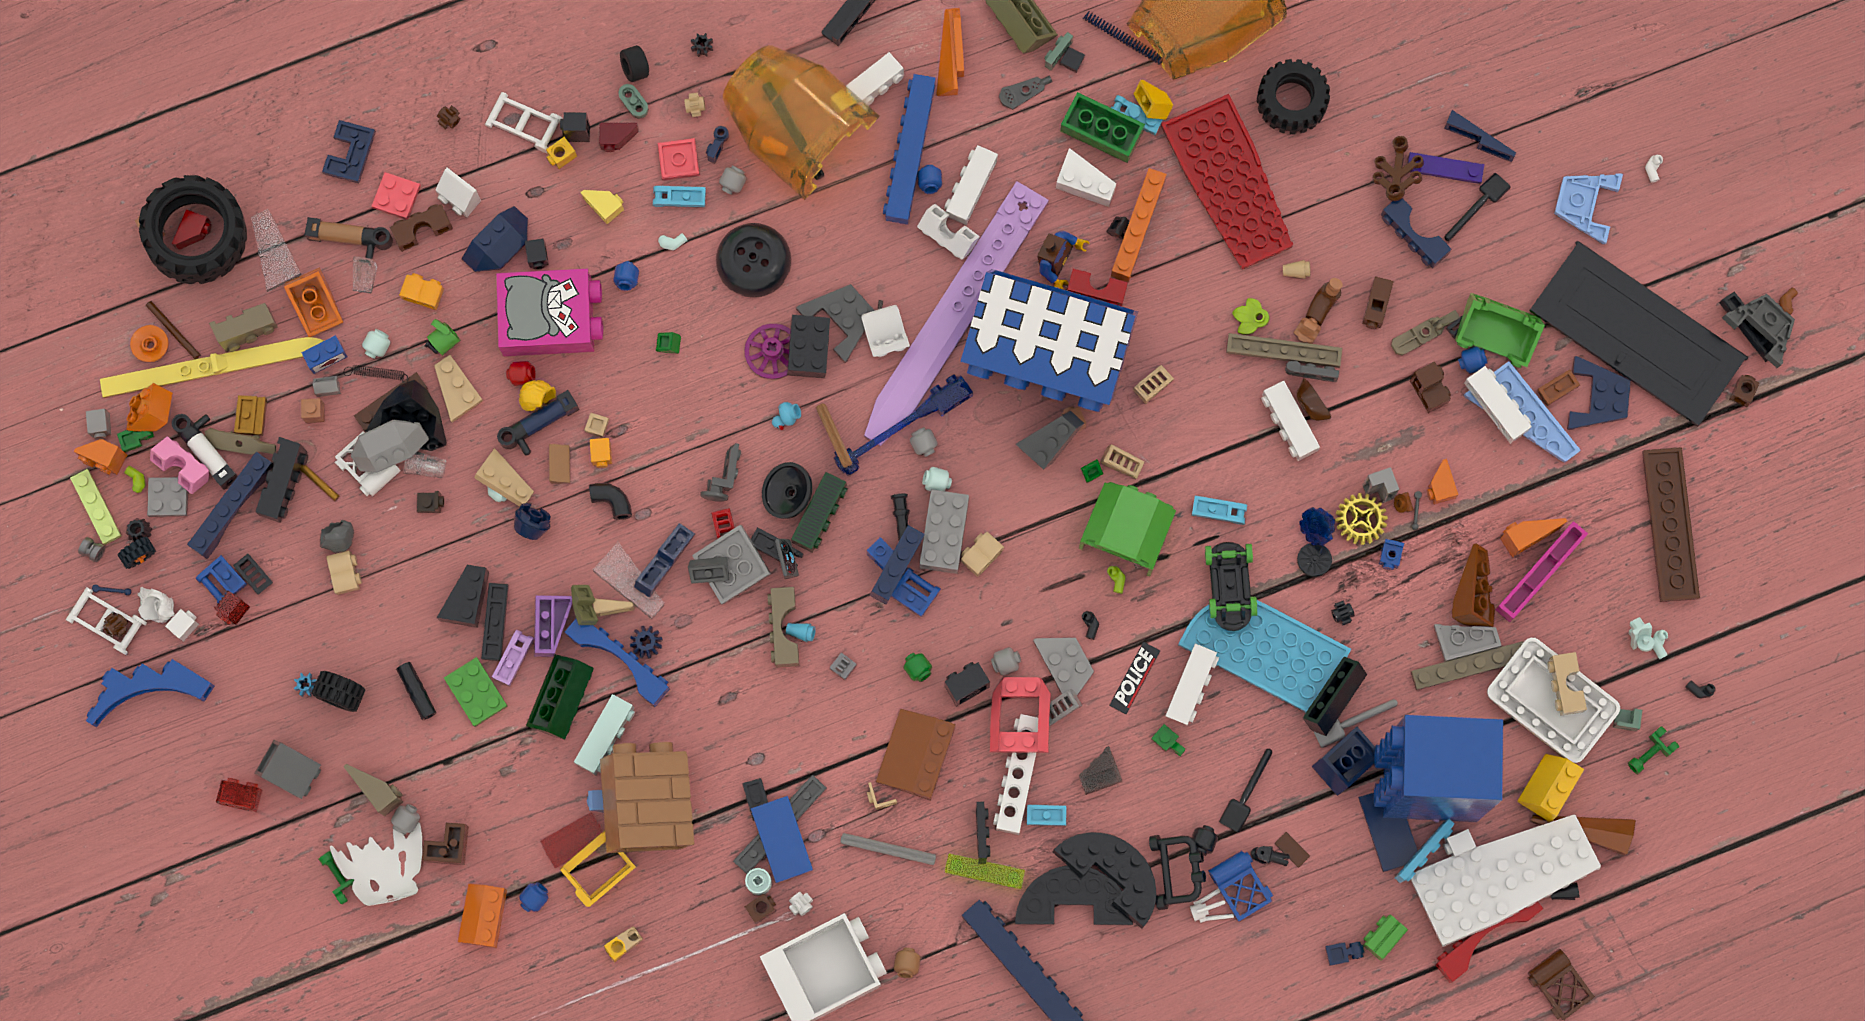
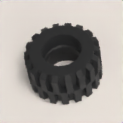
M320 671L311 693L317 699L346 711L357 712L366 689L357 682L338 674Z

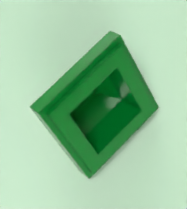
M1097 459L1081 468L1087 483L1103 475Z

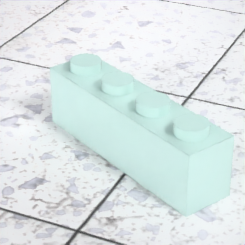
M612 694L574 763L594 775H597L598 772L601 773L600 759L613 753L612 746L617 738L620 739L625 732L624 725L627 721L630 722L635 714V711H633L634 706Z

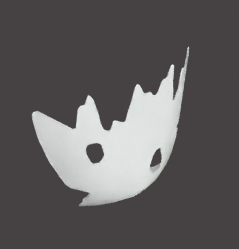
M419 822L407 839L404 834L393 829L394 848L392 850L387 847L383 851L372 837H369V843L364 846L363 850L357 845L353 846L347 842L346 845L353 862L347 859L341 850L337 852L333 846H330L332 856L343 876L347 879H354L352 890L362 903L368 906L383 904L409 897L418 892L416 882L412 879L421 869L422 832ZM401 851L406 852L403 877L401 875V862L398 855ZM370 880H375L378 883L379 891L374 892L372 890ZM392 895L393 898L387 899V896Z

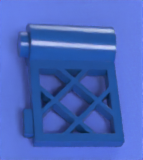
M1242 850L1208 870L1209 875L1220 890L1237 921H1241L1272 902L1271 897L1273 896L1268 886L1263 887L1251 866L1253 860L1249 853H1244ZM1248 874H1251L1254 879L1252 888L1242 885L1243 878ZM1230 885L1238 886L1236 898L1228 896L1224 889ZM1241 887L1251 890L1249 901L1238 899ZM1254 891L1261 892L1266 900L1260 904L1253 903ZM1238 901L1248 903L1247 911L1242 915H1239L1236 910Z

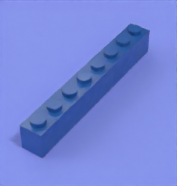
M913 74V79H909L907 90L910 91L909 97H905L904 108L907 109L906 114L902 115L900 126H903L902 133H898L897 143L900 145L899 150L894 152L893 161H896L895 168H891L890 179L893 180L892 185H888L887 188L888 204L885 203L883 208V214L886 215V221L906 225L909 223L936 85L935 77Z

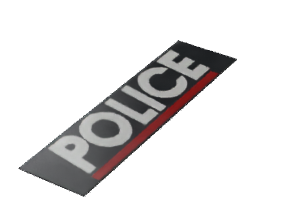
M1145 642L1142 643L1109 706L1127 714L1160 650Z

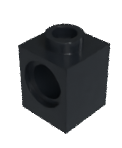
M544 238L525 241L529 267L542 269L544 266L549 265Z

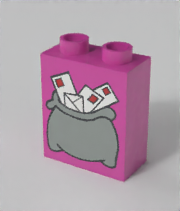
M588 269L496 273L498 347L503 357L594 352V340H603L602 317H593V303H602L601 280H592Z

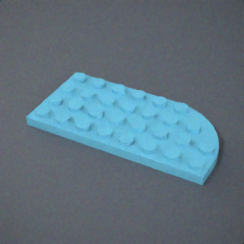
M1258 600L1257 616H1252L1247 626L1238 631H1227L1221 628L1214 618H1210L1209 605H1207L1191 620L1178 643V646L1192 652L1195 643L1217 652L1216 656L1219 659L1216 666L1305 713L1342 658L1348 657L1351 648Z

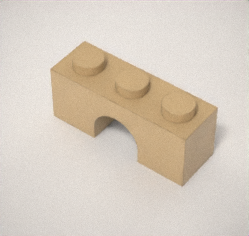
M1576 652L1552 656L1549 658L1550 661L1547 662L1549 673H1552L1553 676L1551 687L1557 696V700H1555L1556 710L1560 712V716L1586 711L1587 707L1583 690L1572 691L1566 685L1567 676L1579 672Z

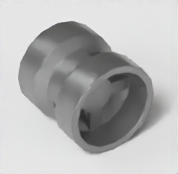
M89 537L82 541L78 549L80 555L88 556L95 563L101 559L105 552L104 545L94 543V540Z

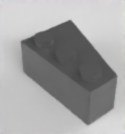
M1069 411L1019 441L1016 445L1044 470L1056 460L1084 425V422L1072 411Z

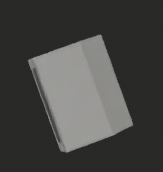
M337 376L313 379L314 393L317 397L341 394Z

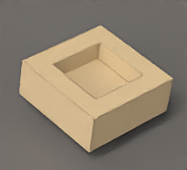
M590 413L585 432L604 437L609 418Z

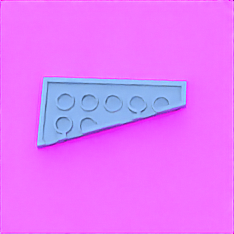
M1509 361L1494 372L1495 379L1499 385L1502 384L1507 389L1509 398L1517 402L1519 411L1523 415L1525 414L1531 421L1530 425L1532 427L1523 435L1524 437L1564 463L1581 451ZM1470 391L1466 392L1463 395L1465 398H1467L1468 400L1482 408V406L1479 404V402L1476 400V398L1472 395Z

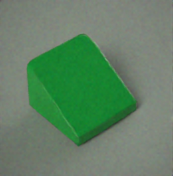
M674 332L658 333L656 351L678 354L681 336Z

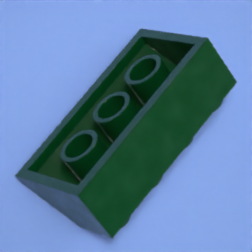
M555 654L526 726L565 740L570 731L572 721L577 714V709L584 696L587 684L592 677L594 668L577 659Z

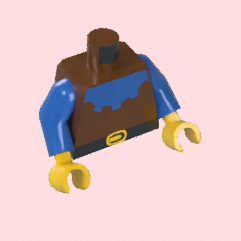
M1059 231L1054 235L1049 233L1037 255L1040 274L1050 283H1054L1056 288L1063 289L1062 285L1068 286L1069 282L1067 280H1059L1057 278L1073 249V245L1075 244V248L1078 250L1087 251L1083 249V244H1090L1089 241L1077 239L1076 236L1066 231Z

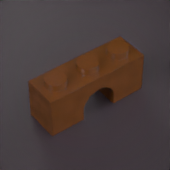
M442 204L432 205L427 211L414 213L410 216L411 218L396 221L390 227L401 252L418 245L416 233L421 227H430L435 236L453 229Z

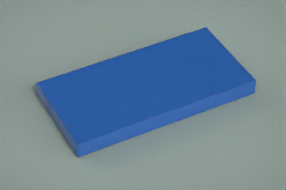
M788 796L750 808L775 883L812 871L813 868Z

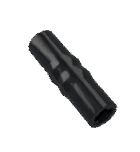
M407 662L397 667L396 670L421 719L426 720L434 716L437 712L412 663Z

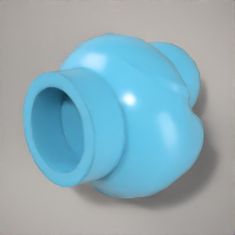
M781 403L778 406L779 415L772 419V425L780 430L784 429V425H793L801 417V409L798 404Z

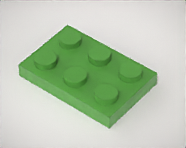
M477 657L444 677L474 727L508 707Z

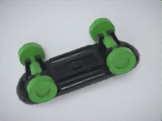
M1222 542L1215 545L1212 549L1211 546H1205V563L1210 566L1212 599H1209L1210 618H1214L1217 624L1227 631L1241 630L1247 626L1252 616H1257L1256 597H1251L1248 563H1253L1252 544H1245V550L1234 542Z

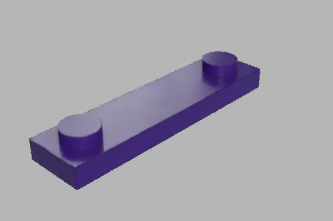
M1413 152L1409 153L1408 163L1416 155L1422 156L1424 160V165L1421 168H1414L1410 171L1411 173L1419 171L1423 175L1477 184L1482 183L1484 164Z

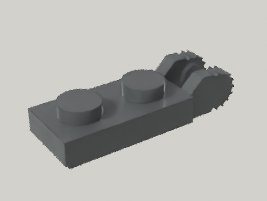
M1292 360L1288 361L1285 368L1287 374L1303 378L1337 382L1339 377V370H1335L1334 367L1325 366L1324 368H1318L1314 364H1305L1304 366L1298 361Z

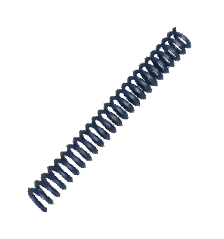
M1090 11L1083 17L1088 23L1095 27L1097 26L1098 29L1101 28V31L1104 30V32H1107V34H1110V36L1117 40L1120 39V42L1123 41V44L1126 43V46L1129 45V48L1132 47L1133 50L1139 51L1155 63L1158 62V65L1166 58L1164 56L1161 60L1163 56L1161 54L1157 59L1159 53L1154 57L1156 51L1151 55L1153 49L1148 53L1150 47L1144 52L1147 45L1141 50L1143 43L1138 48L1140 41L1135 46L1137 39L1132 44L1134 37L1128 43L1131 35L1125 41L1128 33L1122 39L1125 32L1119 37L1121 30L1116 35L1118 28L1113 32L1115 26L1110 30L1112 24L1107 28L1109 22L1103 27L1106 21L1104 20L1100 25L1101 18L1097 23L1099 16L1094 21L1096 14L1091 19L1093 12L1088 18L1087 16Z

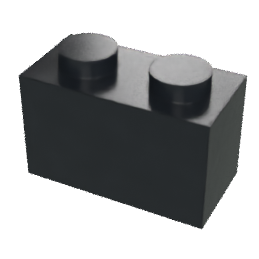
M564 112L563 119H560V130H562V135L566 137L567 141L590 142V122L587 113Z

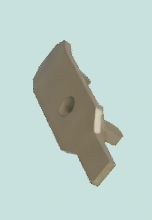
M1454 310L1441 318H1430L1402 335L1393 338L1391 347L1396 354L1402 356L1441 335L1445 326L1453 323L1460 316ZM1427 329L1429 334H1423L1422 330Z
M213 428L205 431V437L216 449L250 455L256 452L269 454L276 452V445L260 441L259 435L248 436L236 434L232 431H219Z

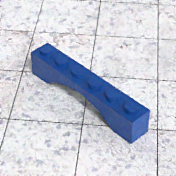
M575 619L566 629L565 634L580 647L602 649L621 659L633 673L638 693L654 707L670 690L667 686L669 683L662 676L657 678L653 675L652 672L654 670L647 664L642 666L637 662L639 658L631 651L626 653L623 650L624 646L616 639L614 641L608 638L609 633L600 627L598 630L593 625H579L577 619Z

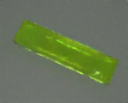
M948 854L944 873L1021 890L1025 870L991 862L978 864L977 859Z

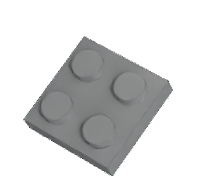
M178 477L149 478L147 515L149 517L187 516L188 491L178 484Z

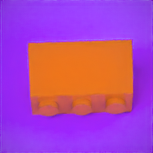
M468 884L458 937L459 943L497 948L507 895L505 888Z

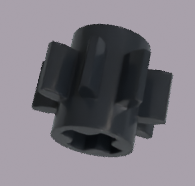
M697 33L695 40L691 39V43L694 45L691 47L692 52L697 51L698 57L704 54L707 57L709 50L713 51V46L710 45L713 43V39H707V33L704 35Z
M1344 601L1335 603V609L1331 610L1335 622H1341L1342 626L1351 623V617L1355 616L1351 604H1345Z

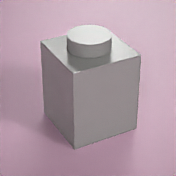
M106 409L86 411L87 431L92 438L104 439L106 436L111 435L110 413Z

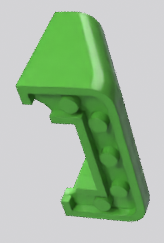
M1470 293L1455 340L1460 347L1468 349L1469 346L1473 347L1474 345L1508 357L1513 366L1519 368L1521 366L1528 367L1545 325L1539 317Z

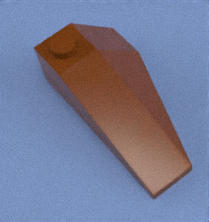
M1477 543L1472 546L1453 599L1452 618L1463 625L1494 627L1495 607L1490 601V593L1493 591L1492 586H1489L1487 577L1490 574L1488 550Z

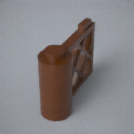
M1561 949L1555 951L1528 972V981L1533 987H1539L1553 1006L1550 1010L1557 1019H1567L1595 997ZM1569 971L1574 976L1573 985L1563 984L1564 975ZM1552 984L1559 985L1558 997L1551 996L1546 989ZM1563 986L1573 987L1571 999L1561 998ZM1576 988L1583 989L1588 996L1582 1001L1575 1000ZM1561 1000L1571 1001L1570 1010L1566 1013H1563L1560 1009Z

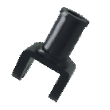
M1260 846L1251 850L1252 859L1266 865L1272 862L1287 866L1289 863L1286 859H1289L1290 855L1273 851L1272 846Z

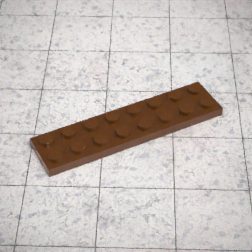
M1682 447L1643 450L1660 602L1699 599V584Z

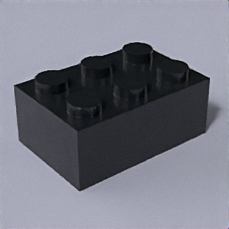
M792 315L787 375L825 378L830 318Z

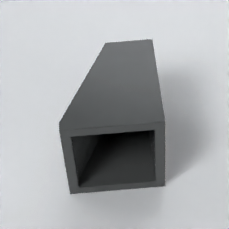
M273 740L254 774L302 799L303 796L306 797L310 792L311 786L309 785L312 780L319 776L321 764L283 743Z

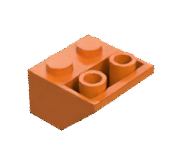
M153 383L149 387L144 388L138 395L133 396L129 403L130 412L126 419L128 421L126 430L157 431L166 425L173 393Z
M103 439L77 447L74 450L78 455L77 459L83 461L82 463L92 468L95 465L96 468L107 475L111 473L118 475L127 457V454L122 449Z

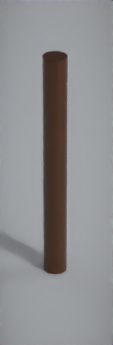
M149 301L146 307L194 359H198L201 354L152 301Z

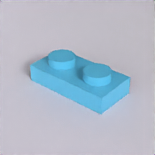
M1027 805V825L1066 826V806Z

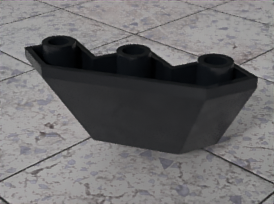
M416 380L399 385L387 396L365 431L366 433L392 420L420 423L429 439L420 448L421 450L433 451L447 445L439 408L428 390Z

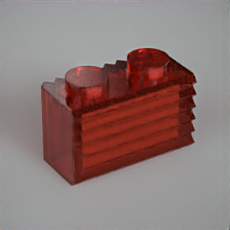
M226 591L224 597H221L222 600H219L217 606H214V609L217 611L216 616L228 625L231 622L237 625L250 606L232 592Z
M228 778L227 781L221 780L216 803L257 813L262 789L257 788L258 784L247 782L246 785L239 784V780Z

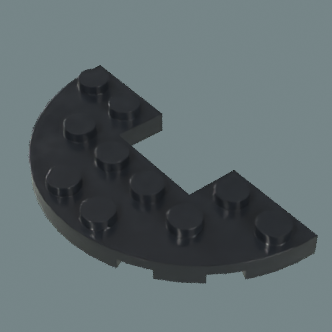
M1090 832L1072 836L1064 840L1052 851L1080 877H1083L1093 865L1097 866L1123 889L1112 904L1143 929L1155 907L1156 884L1149 864L1136 848L1116 836Z
M1069 866L1049 870L1035 879L1022 895L1015 916V924L1054 925V905H1093V925H1133V921L1112 904L1122 890L1111 878L1093 868H1090L1083 877H1080Z

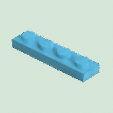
M1450 819L1444 821L1395 876V879L1399 883L1405 880L1407 882L1410 881L1416 874L1414 870L1417 866L1421 868L1428 860L1426 856L1430 852L1434 853L1440 847L1439 841L1450 836L1453 832L1451 828L1455 823Z

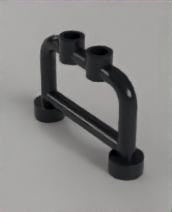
M1159 835L1150 836L1149 845L1151 851H1160L1165 894L1156 895L1158 910L1168 909V906L1172 904L1195 901L1201 894V883L1206 882V873L1204 870L1200 871L1199 863L1204 862L1203 852L1198 851L1196 842L1189 836L1182 835L1168 838H1160ZM1186 843L1190 848L1189 861L1192 866L1191 880L1194 884V891L1187 895L1173 896L1167 846Z

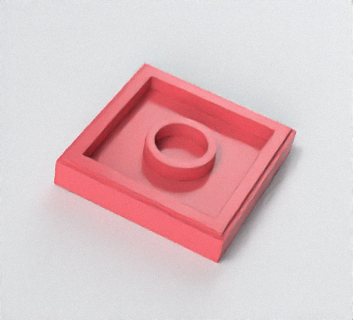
M695 138L658 143L662 180L700 176Z

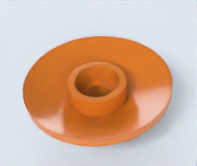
M154 325L140 327L134 332L130 341L133 355L143 362H155L161 359L167 352L169 345L166 333ZM149 343H154V347L148 348Z

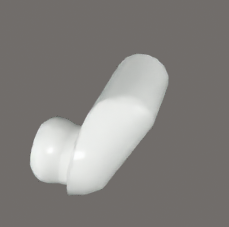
M1658 154L1650 157L1645 166L1651 183L1660 180L1656 170L1663 162V158Z

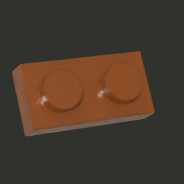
M1569 369L1538 388L1537 392L1548 406L1578 388L1580 384Z

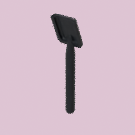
M1493 173L1479 188L1484 195L1448 231L1444 239L1450 241L1485 204L1488 198L1496 203L1511 186L1497 173Z
M1271 749L1265 750L1240 801L1235 799L1229 801L1219 820L1221 824L1240 833L1251 812V808L1245 805V803L1249 799L1272 755Z

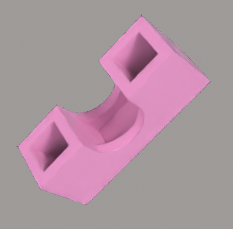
M168 436L151 449L150 461L161 470L165 471L172 466L182 468L179 472L178 484L189 493L193 494L208 482V468L204 464L199 463L191 453L183 450L176 441H172Z

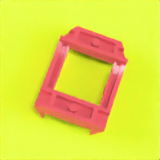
M1002 678L992 695L990 752L1049 753L1051 693L1042 678ZM1002 698H1039L1038 732H1000Z

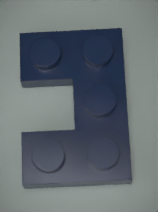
M339 120L334 139L350 143L346 159L327 155L322 173L359 183L376 133L375 129Z

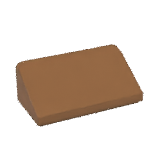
M549 444V481L551 484L570 483L569 445Z

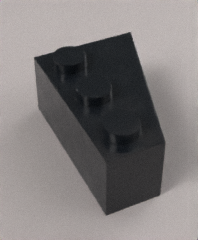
M473 565L465 567L437 616L439 621L478 628L489 576L487 568Z

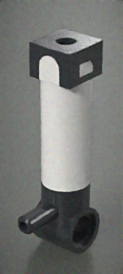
M185 414L176 415L172 419L173 429L201 463L208 468L216 482L224 490L228 488L238 476L199 430L210 421L209 416L205 414L194 423ZM187 421V426L179 429L181 422Z

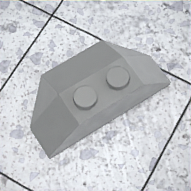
M392 420L359 435L351 453V458L360 471L378 473L412 457L429 439L420 423Z

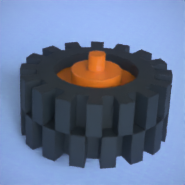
M143 537L121 549L118 557L124 567L130 569L151 558V555H154L156 550L149 538Z

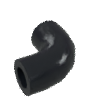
M609 483L589 484L591 503H608L612 508L613 519L615 520L632 517L628 497L620 488Z

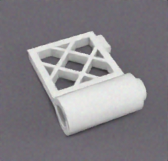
M357 436L335 456L337 459L335 463L342 471L347 469L362 485L359 489L366 496L370 494L373 497L401 470L396 465H393L378 473L365 472L359 477L356 474L355 462H345L342 459L347 453H352L358 439Z

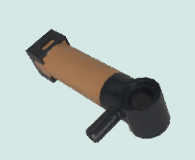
M307 218L304 234L307 240L317 242L326 240L367 246L365 260L369 262L373 260L375 247L380 250H387L393 243L391 234L384 227L370 228L324 222L318 218ZM385 235L386 239L383 242H379L378 238Z

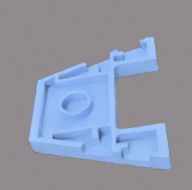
M1623 174L1563 177L1554 214L1600 243L1606 244L1610 226L1591 221L1599 188L1618 192Z

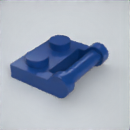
M222 555L196 577V580L202 583L216 598L217 604L220 607L227 604L234 595L247 585ZM210 574L225 588L227 592L224 595L208 579Z
M909 567L900 579L891 597L922 617L941 591V588L938 586L934 587L915 574L914 570ZM909 579L927 590L930 595L928 597L906 582Z

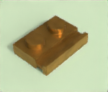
M238 395L234 433L263 436L266 397Z

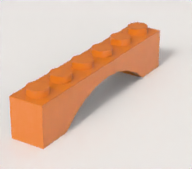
M1151 168L1148 169L1111 272L1112 278L1129 283L1167 174Z

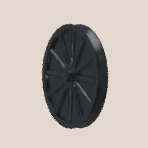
M1309 543L1300 549L1297 563L1303 573L1312 577L1324 575L1330 569L1332 556L1324 545Z

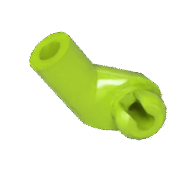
M128 466L124 473L133 479L132 490L140 493L145 488V476L133 467Z
M1110 566L1107 569V573L1115 582L1113 592L1122 594L1126 577L1119 567Z

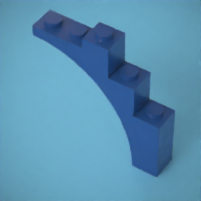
M173 659L165 664L162 675L143 663L135 668L132 679L111 668L110 671L108 670L104 674L103 682L101 683L107 689L99 695L96 706L92 707L87 713L88 718L86 721L98 727L101 721L118 705L135 696L155 691L180 692L205 702L215 685Z

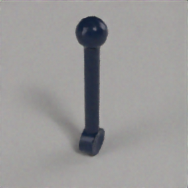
M96 584L92 586V590L96 593L106 591L124 593L127 596L132 593L130 588L123 590L100 587Z

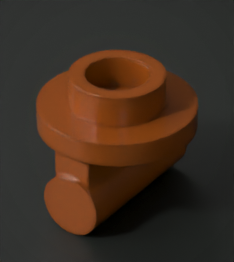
M1408 492L1398 494L1394 498V507L1399 513L1414 511Z

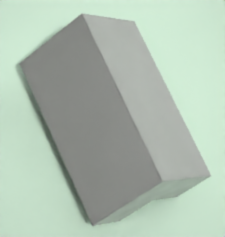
M1391 467L1368 475L1363 483L1365 493L1371 495L1378 492L1382 503L1394 499L1399 491Z

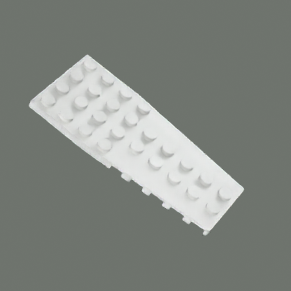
M1571 815L1439 861L1416 871L1411 882L1442 947L1498 924L1520 910L1530 907L1537 901L1552 895L1561 888H1565L1593 871L1599 870L1601 865L1576 815Z

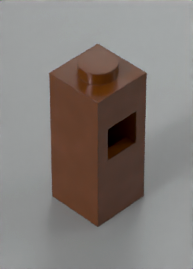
M1375 276L1362 324H1365L1366 327L1370 329L1381 328L1394 281Z

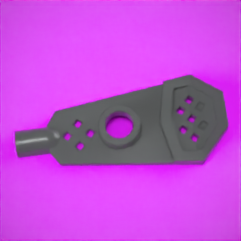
M1050 76L1043 79L1035 77L1003 87L999 94V99L1003 106L1013 110L1042 92L1045 85L1051 83L1052 79ZM1028 87L1029 91L1025 93L1022 91V88Z

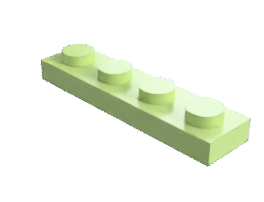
M86 469L70 477L102 543L106 545L122 537L90 471Z

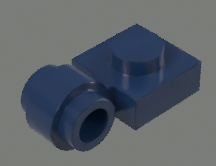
M724 126L715 128V140L713 144L710 143L706 150L708 161L714 164L723 149L724 142L729 138L728 129Z
M1345 942L1325 946L1329 966L1348 963V955L1352 956V960L1363 958L1365 953L1361 942L1350 943L1348 949H1346Z

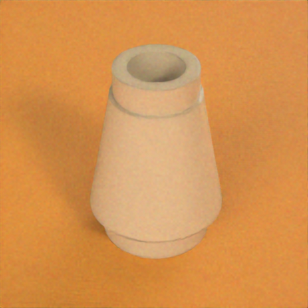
M1305 260L1283 265V276L1304 279L1310 277V261L1305 262Z

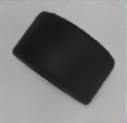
M640 46L629 47L620 52L621 66L626 78L630 82H635L649 76L648 61Z

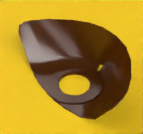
M1303 378L1297 390V400L1300 404L1302 402L1305 412L1311 419L1316 421L1331 419V414L1317 392Z

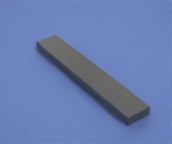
M813 775L789 800L796 821L827 789ZM759 833L733 860L746 874L754 869L766 856Z

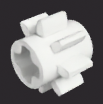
M798 892L789 900L792 904L789 906V909L794 915L799 913L803 916L813 908L810 904L813 899L808 893L803 895L801 892Z

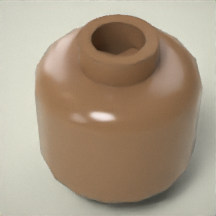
M903 948V950L898 951L895 955L894 971L898 973L899 977L912 978L919 972L920 955L913 948Z

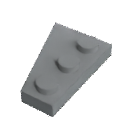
M1434 624L1445 662L1502 646L1496 627H1464Z

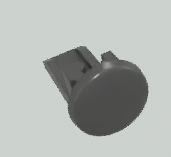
M738 443L730 446L726 452L722 479L712 477V480L708 479L707 491L700 492L702 498L717 502L728 500L729 496L723 494V491L733 489L734 479L736 480L738 475L736 464L741 455Z

